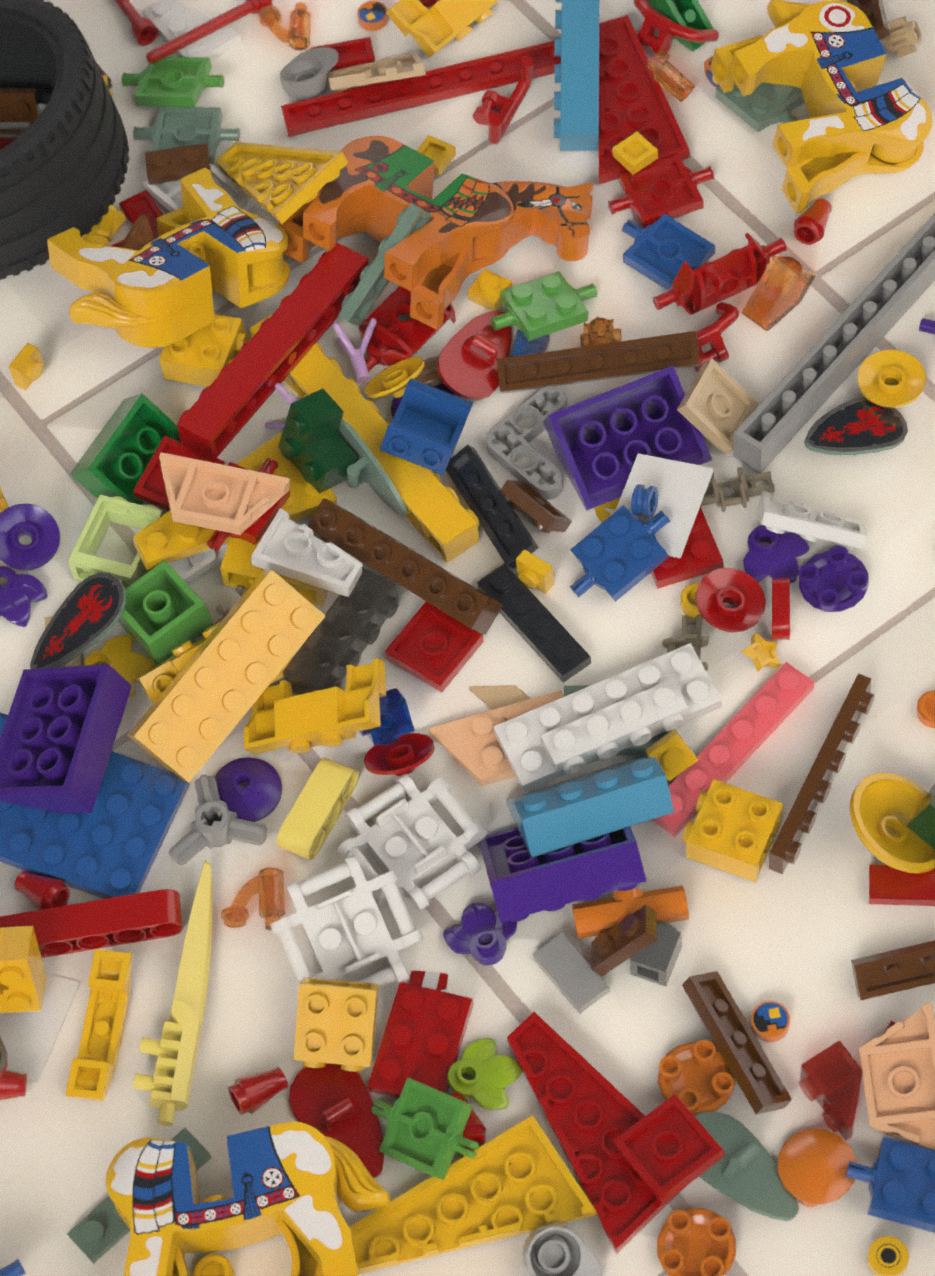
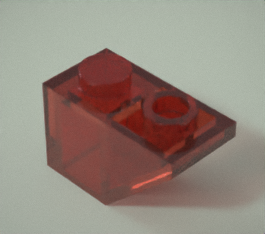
M839 1040L801 1064V1080L799 1085L810 1101L816 1100L823 1109L822 1117L830 1130L834 1133L839 1131L843 1138L848 1140L853 1135L863 1070Z

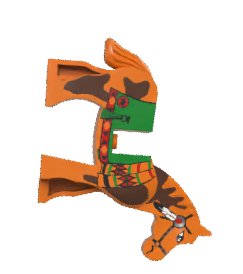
M366 136L351 141L341 149L340 152H343L349 163L340 170V175L335 180L326 183L319 190L314 200L302 205L283 224L278 223L288 237V247L283 254L303 263L308 259L309 251L315 245L330 251L335 247L336 239L361 232H367L372 238L381 243L385 237L391 235L397 226L396 220L402 210L408 208L411 203L427 211L432 217L425 226L385 252L384 278L411 291L410 317L438 330L443 325L445 309L455 300L464 280L470 274L499 261L505 256L509 248L530 235H536L547 244L556 246V253L563 260L578 261L583 259L588 253L590 226L587 220L591 219L593 196L589 194L593 191L594 183H585L571 187L531 181L488 183L461 173L432 200L434 160L393 138Z

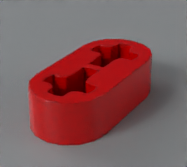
M772 578V640H790V578Z

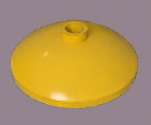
M876 773L863 779L851 795L849 804L850 817L860 841L878 860L900 871L924 873L935 868V849L911 831L907 824L928 792L908 778L892 773Z

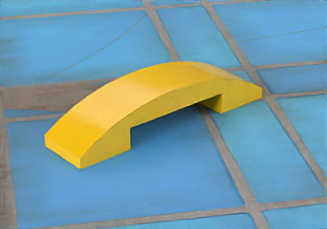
M94 950L88 986L91 991L77 1058L72 1059L65 1093L66 1097L104 1101L118 1060L126 1022L133 955L131 953Z

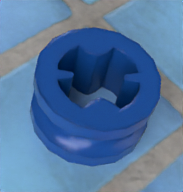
M637 484L631 499L632 513L639 516L644 512L645 516L652 517L658 505V489L655 486H649L646 489L644 485Z

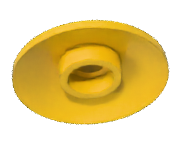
M883 350L870 355L863 361L858 370L857 382L861 393L869 401L879 406L895 408L912 403L922 394L926 384V373L923 365L911 354L899 350Z
M412 357L386 368L366 385L364 389L366 396L378 398L393 394L395 398L402 397L409 380H415L425 366V362L421 357Z

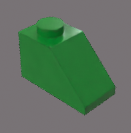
M698 0L647 1L654 10L677 24L696 30L714 29ZM673 36L674 39L691 52L705 44Z

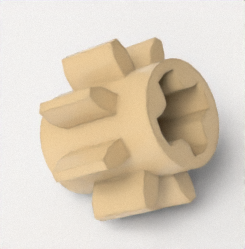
M906 16L889 21L890 35L884 38L887 50L890 53L897 51L899 58L917 52L915 45L922 42V35L915 20L908 22Z

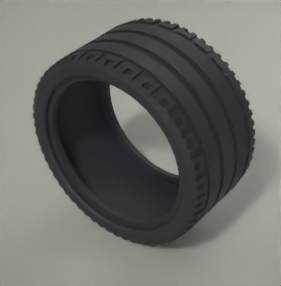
M0 0V88H37L39 104H46L45 109L37 120L21 136L0 150V280L6 279L7 276L12 274L13 276L20 275V272L27 270V272L31 271L34 266L39 264L40 266L46 264V261L49 260L47 239L73 227L80 231L81 237L84 234L88 235L92 231L91 228L101 222L100 218L108 213V207L116 201L115 196L120 193V185L124 184V174L128 171L129 146L126 131L89 45L73 19L66 12L63 13L62 9L58 6L54 7L53 3L49 1L44 2V0Z

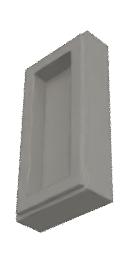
M560 933L532 954L536 964L579 1014L610 992L607 983L599 974L591 969V965L563 933Z

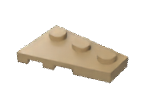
M412 52L327 72V80L331 90L340 92L353 89L355 86L426 75L423 61L417 52Z

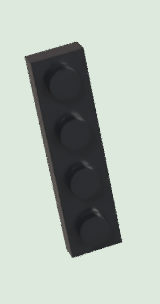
M469 444L466 445L450 459L446 472L469 508L477 516L481 527L506 566L514 569L517 566L516 558L524 549L532 554L539 547L506 496L500 492L501 488L476 450Z
M505 563L477 582L480 591L503 604L499 613L563 683L591 664V656Z

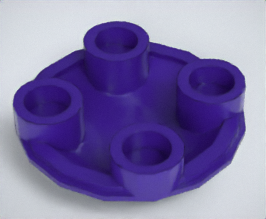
M834 546L829 551L814 555L798 571L799 590L804 600L814 608L825 612H841L854 607L864 598L869 587V573L863 562L853 554L848 553V550L842 546Z

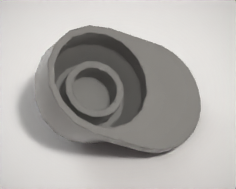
M319 47L299 54L280 72L283 90L289 97L298 100L319 96L326 87L327 72L339 60L337 51L332 48Z
M555 1223L541 1225L533 1230L525 1240L522 1256L523 1263L530 1276H603L602 1268L597 1258L580 1237L566 1226Z

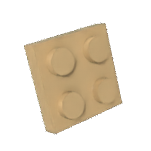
M711 358L701 366L677 410L725 455L734 449V432L752 414L759 403Z

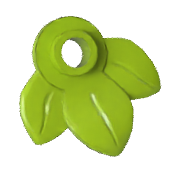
M483 1038L470 1043L464 1049L462 1060L455 1062L450 1067L447 1081L453 1093L457 1092L465 1098L472 1097L484 1109L499 1110L509 1106L508 1097L504 1089L518 1080L522 1070L518 1062L512 1057L503 1054L496 1055L494 1039ZM461 1074H468L474 1079L465 1080Z

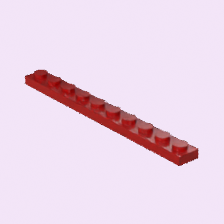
M550 41L425 71L426 75L374 83L281 105V110L288 137L517 83L520 79L521 61L525 57H529L534 61L532 79L554 74L555 64H561V56H555V41Z

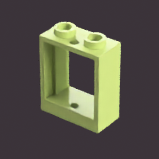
M100 495L68 560L74 579L83 581L97 573H110L122 582L124 588H127L148 573L149 570H146L138 552L132 565L97 557L95 554L111 522L143 530L164 515L163 511L153 505L145 504L143 506L128 502L119 496L108 497Z

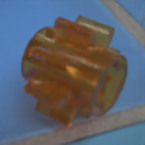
M599 316L589 324L584 323V334L580 335L581 347L622 340L621 329H614V320L599 318Z

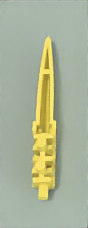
M206 860L203 863L189 918L169 1022L164 1021L161 1040L145 1037L141 1039L139 1052L158 1055L155 1075L135 1073L132 1087L134 1089L151 1091L149 1107L160 1109L158 1124L163 1126H172L175 1111H183L188 1107L205 1011L212 941V869L210 862Z

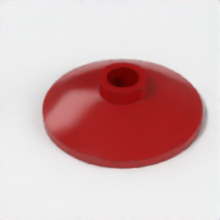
M720 568L711 571L702 578L695 594L697 609L704 620L711 626L725 632H743L754 627L760 621L765 611L766 600L761 586L752 576L738 569ZM722 603H729L733 608H728Z
M407 733L387 738L374 745L365 754V768L369 772L378 775L394 774L401 776L404 773L410 774L417 766L431 757L435 749L434 742L429 736L420 733Z

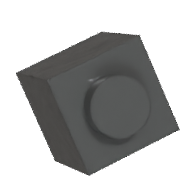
M658 921L657 940L630 957L631 975L666 987L682 948L681 932L677 931L669 923Z

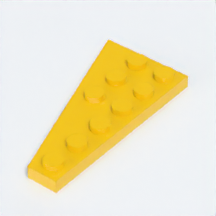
M235 142L215 161L228 178L281 224L291 217L302 205L314 200L318 195V191L326 183L335 180L340 175V170L349 163L343 152Z
M282 432L236 463L251 471H258L266 458H271V461L274 459L279 466L272 475L290 478V497L282 507V510L289 514V519L292 521L314 515L323 498L337 504L338 499L332 488L319 494L310 483L304 480L301 472L294 464L283 456L278 447ZM168 511L134 535V545L146 570H150L164 560L167 563H171L210 550L206 543L215 530L172 521L171 511ZM228 537L223 545L229 543L231 537Z
M531 1115L479 1147V1150H474L477 1152L475 1157L468 1158L464 1156L451 1164L445 1180L432 1176L392 1200L387 1206L379 1208L349 1228L352 1231L358 1273L363 1274L532 1232L544 1224L555 1223L561 1225L596 1216V1210L534 1116Z

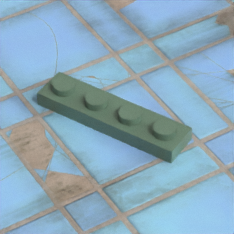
M412 203L408 208L402 210L396 220L397 226L391 235L385 237L380 243L378 255L372 264H368L363 269L360 275L361 281L356 289L344 298L342 310L339 313L340 317L357 326L362 324L389 283V280L384 278L385 252L425 226L432 217L431 214Z
M183 1128L171 1139V1141L187 1143L197 1170L212 1158L211 1154L186 1128ZM108 1196L69 1231L67 1235L94 1264L128 1234L130 1229L122 1220L110 1196Z

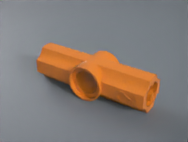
M683 885L643 892L639 888L627 891L619 890L607 899L573 904L572 911L578 939L598 936L600 933L608 931L621 922L625 916L633 914L644 905H647L656 912L657 922L671 923L688 920L689 911Z

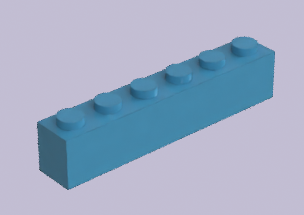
M555 0V2L562 3V9L555 10V29H561V37H555V56H561V64H555L554 83H561V91H554V111H560V119H554V138H560V151H598L599 0Z

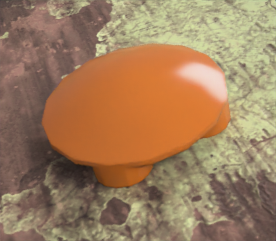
M699 1040L696 1043L691 1042L679 1045L667 1053L659 1063L657 1082L661 1095L665 1100L676 1094L691 1113L697 1115L702 1112H714L724 1106L734 1091L735 1078L715 1045L709 1040Z
M809 1128L795 1133L784 1143L778 1155V1174L783 1186L793 1197L799 1199L807 1207H816L819 1204L824 1205L839 1200L850 1190L856 1179L846 1178L845 1176L849 1161L856 1163V1158L851 1146L840 1135L827 1129Z
M705 1208L676 1210L669 1215L668 1221L662 1226L657 1238V1256L663 1270L669 1276H725L731 1269L736 1257V1238L729 1221L715 1212Z

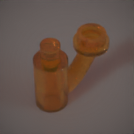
M299 2L295 4V9L290 13L288 30L280 25L282 16L278 8L266 6L259 14V22L263 26L268 27L279 40L288 43L292 49L298 51L306 50L310 46L311 13L307 10L305 3Z
M660 50L646 65L654 72L652 77L677 100L682 102L692 92L695 85L668 61L670 55Z
M265 868L258 872V876L247 881L239 890L230 907L221 911L224 925L229 928L245 926L246 920L249 918V911L245 906L258 893L259 915L265 918V928L272 930L270 924L280 920V917L285 915L284 872L278 868Z

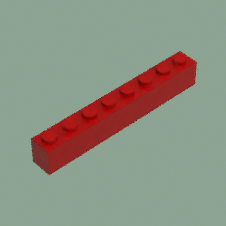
M336 242L333 249L324 252L315 267L309 273L303 275L293 292L282 299L279 308L272 316L262 322L259 330L250 341H246L241 346L236 357L230 363L223 366L214 382L202 390L199 399L193 406L181 414L177 426L182 444L215 461L276 390L275 384H281L339 317L344 298L356 289L361 281L360 275L363 269L369 264V258Z

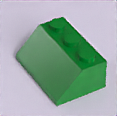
M143 393L126 398L119 405L70 475L97 498L100 495L108 497L119 496L128 502L143 505L145 501L136 498L133 490L164 436L181 442L178 426Z

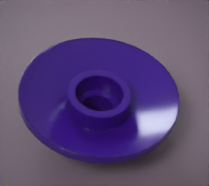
M17 504L0 513V560L4 564L18 570H34L44 566L54 557L60 543V532L56 520L48 511L33 504ZM27 535L32 539V542L29 545H22L19 542V538Z
M251 757L236 759L223 766L215 775L220 800L227 804L228 811L237 813L238 819L257 822L271 814L279 804L282 796L280 776L276 769L264 760ZM243 782H250L249 786L245 788L238 787Z

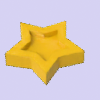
M755 632L751 636V645L742 652L753 660L757 672L764 666L777 669L782 665L775 653L778 642L765 641Z

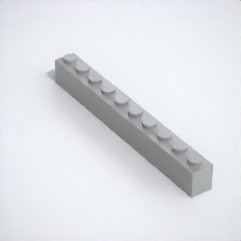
M935 213L734 432L735 458L762 473L935 281Z

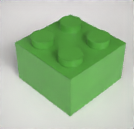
M165 560L125 588L126 604L118 622L156 665L173 656L174 654L171 651L173 648L188 640L192 642L204 630L213 625L205 603Z

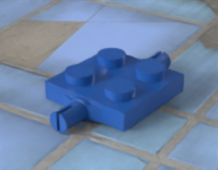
M665 213L654 224L646 228H641L631 220H627V223L625 222L622 227V232L635 239L633 245L623 254V263L667 291L672 287V283L684 262L687 261L692 270H695L715 254V245Z
M623 505L570 549L572 554L582 564L586 574L569 587L580 598L583 593L595 584L597 587L605 590L616 602L669 558L667 552L657 542L654 535L666 524L670 523L668 517L660 510L658 514L645 524L643 521L636 519Z
M883 1137L878 1159L873 1167L849 1161L845 1177L869 1183L870 1202L867 1215L935 1233V1151Z

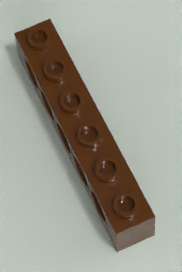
M322 499L307 525L317 535L475 631L486 635L503 606L499 601L328 499Z

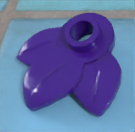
M765 525L758 526L748 536L747 546L749 552L743 560L745 573L752 576L758 583L768 575L771 578H790V583H794L798 578L799 571L796 557L806 554L810 547L798 534H779L769 531ZM768 542L770 545L763 546L760 543Z
M0 566V578L8 580L5 586L0 587V617L2 615L10 623L26 627L31 614L30 602L45 600L48 597L46 588L36 577L30 574L17 575L13 569Z
M473 902L462 913V925L445 929L443 937L446 944L455 953L471 954L482 965H494L504 957L507 948L506 941L516 933L518 923L511 921L501 923L499 914L495 915L487 904Z

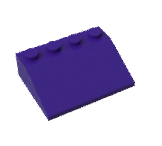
M674 366L549 414L544 419L543 423L553 448L586 511L621 497L637 454L695 465H702L712 461L702 433L677 410L685 396V392Z
M109 664L24 669L0 737V801L62 814L92 813L132 685Z
M517 827L486 835L479 842L501 923L505 921H521L530 914L544 910L557 911L566 904L579 900L592 901L599 898L602 894L614 890H631L639 883L647 881L638 845L631 827L532 858Z

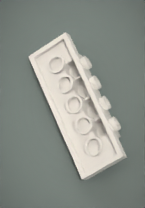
M691 643L496 725L493 729L523 792L565 774H576L583 770L586 765L595 761L609 760L616 756L619 751L630 746L644 745L652 737L665 731L678 730L686 722L721 708L722 699Z

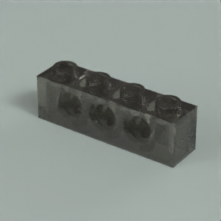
M362 567V574L350 596L339 595L326 612L325 618L307 638L283 671L284 679L291 683L293 693L301 695L331 687L341 688L342 680L347 675L346 665L358 666L362 652L368 644L372 645L377 640L381 626L386 619L392 618L397 612L400 601L395 583ZM362 610H369L366 613H358ZM343 636H351L346 640H339ZM323 663H331L326 667H320V665Z

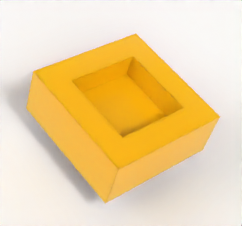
M635 132L612 148L613 157L633 175L658 159V150L638 132Z
M430 135L426 137L416 150L435 161L434 174L437 176L442 174L456 155L455 146Z
M484 269L468 289V300L492 311L498 310L502 304L500 301V291L513 287L512 281Z
M27 343L8 367L15 385L27 390L32 382L41 376L45 365L38 347Z
M524 549L516 558L518 578L526 587L530 589L536 588L547 594L554 585L553 567Z
M673 729L646 749L649 757H656L668 781L698 761L694 752L676 729Z

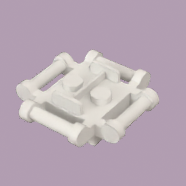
M404 773L396 779V784L360 808L356 809L353 807L345 813L348 822L357 832L358 836L342 842L337 852L343 860L355 854L366 881H369L379 875L362 855V852L367 850L385 873L392 870L395 871L398 878L396 885L400 894L405 899L408 898L416 909L421 911L429 906V900L467 874L472 876L481 870L476 858L467 850L483 840L488 831L480 821L476 822L453 795L450 791L451 785L444 777L434 780L427 790L420 793L409 775ZM405 795L408 798L409 802L403 799L377 816V823L372 827H369L365 822ZM439 800L464 830V833L459 837L454 835L433 809L432 805ZM382 888L373 891V897L377 904L381 907L386 906L388 902Z
M354 854L345 858V863L300 883H297L295 880L285 885L297 913L270 924L273 934H278L297 977L298 983L295 985L298 991L299 983L303 977L339 980L338 977L385 956L390 967L357 982L377 983L379 988L396 980L400 983L409 979L397 951L423 940L424 937L421 930H416L396 885L398 878L394 870L366 881L361 866ZM352 877L355 887L307 907L304 900L305 896ZM380 888L384 892L402 933V937L393 941L371 893ZM302 924L322 970L321 973L314 976L311 974L292 930V927Z

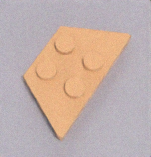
M162 452L159 456L172 521L241 535L290 489V478Z
M562 690L430 727V736L435 743L439 742L450 753V757L459 766L465 767L469 771L470 776L481 786L515 777L494 734L493 727L562 698Z
M926 1003L920 1007L919 1011L904 1021H899L888 1028L886 1033L880 1037L873 1038L861 1046L859 1054L870 1128L935 1151V1018L932 1003Z

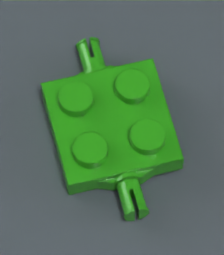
M165 57L156 63H149L140 74L123 73L122 85L138 86L134 95L137 106L195 107L201 92L206 87L223 88L225 78L223 74L209 75L212 69L210 58Z
M560 271L501 290L500 301L507 309V313L491 317L492 328L497 331L498 329L513 325L523 332L528 341L587 322L588 310L581 301L597 297V289L593 283L575 289L568 284Z
M407 1078L401 1096L394 1105L382 1099H377L373 1103L384 1110L372 1106V1113L388 1120L380 1152L442 1180H445L456 1151L466 1155L468 1158H473L477 1155V1152L466 1148V1146L479 1150V1144L462 1136L473 1105L410 1078Z

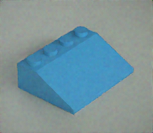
M649 756L631 759L506 799L507 806L531 858L674 813L666 774L656 757Z

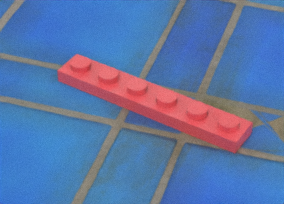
M785 662L698 754V761L681 772L668 786L674 813L652 819V821L673 837H676L698 813L696 811V804L702 790L708 791L713 779L726 783L814 689V681Z

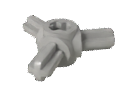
M206 774L201 775L200 778L195 780L199 806L195 809V820L190 823L192 830L169 849V854L177 864L182 866L206 846L210 849L221 847L225 844H230L232 840L260 846L266 840L268 829L264 824L238 819L236 812L228 811L227 804L220 800L215 777L207 776Z

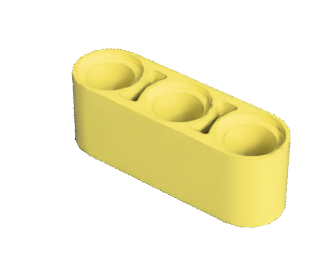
M326 757L322 758L283 822L277 836V846L307 860H313L319 853L353 794L358 782V771Z

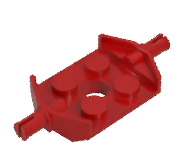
M746 233L745 237L748 240V245L745 247L734 249L727 255L712 262H706L695 270H692L686 261L682 264L669 291L653 297L654 306L657 310H661L675 303L677 306L681 305L690 315H693L749 289L765 280L770 258L787 251L785 241L779 238L766 246H761L749 233Z
M398 286L358 327L362 340L372 318L377 320L366 348L367 356L364 358L368 373L376 365L392 366L402 360L412 358L438 331L414 318L408 321L398 319L402 314H410L411 291L401 286ZM452 304L444 311L443 325L450 318L451 322H456Z

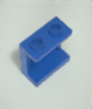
M410 379L395 416L387 427L380 450L444 475L473 403Z

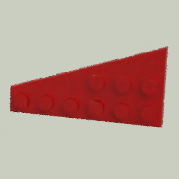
M628 15L599 23V184L619 179V174L628 172L613 157L612 148L635 132L640 133L658 150V159L652 163L677 154L681 160L690 158V149Z
M533 1012L507 1036V1042L579 1183L595 1208L596 1216L617 1255L682 1190L663 1204L657 1199L613 1144L614 1139L645 1117V1115L538 1014Z

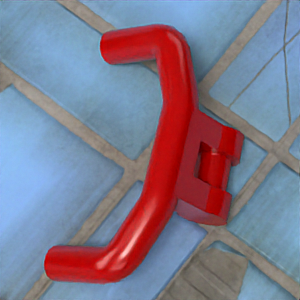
M634 0L635 7L645 18L637 36L643 46L651 47L652 51L661 57L668 53L673 36L696 43L715 42L719 38V33L716 29L696 30L677 24L654 10L647 2L648 0ZM656 28L660 30L658 37L655 35Z
M525 57L521 61L520 79L510 98L499 95L495 91L487 90L481 99V106H478L473 114L475 122L480 125L489 126L488 140L494 145L502 140L531 85L534 61L529 57ZM493 109L499 110L500 113H496V112H494V111H492V110H493Z
M725 302L718 303L716 312L722 316L714 323L697 331L701 366L711 358L718 363L729 359V353L724 345L721 334L739 317V310L735 306ZM709 343L711 350L704 353L702 346ZM701 366L694 367V369L699 372Z

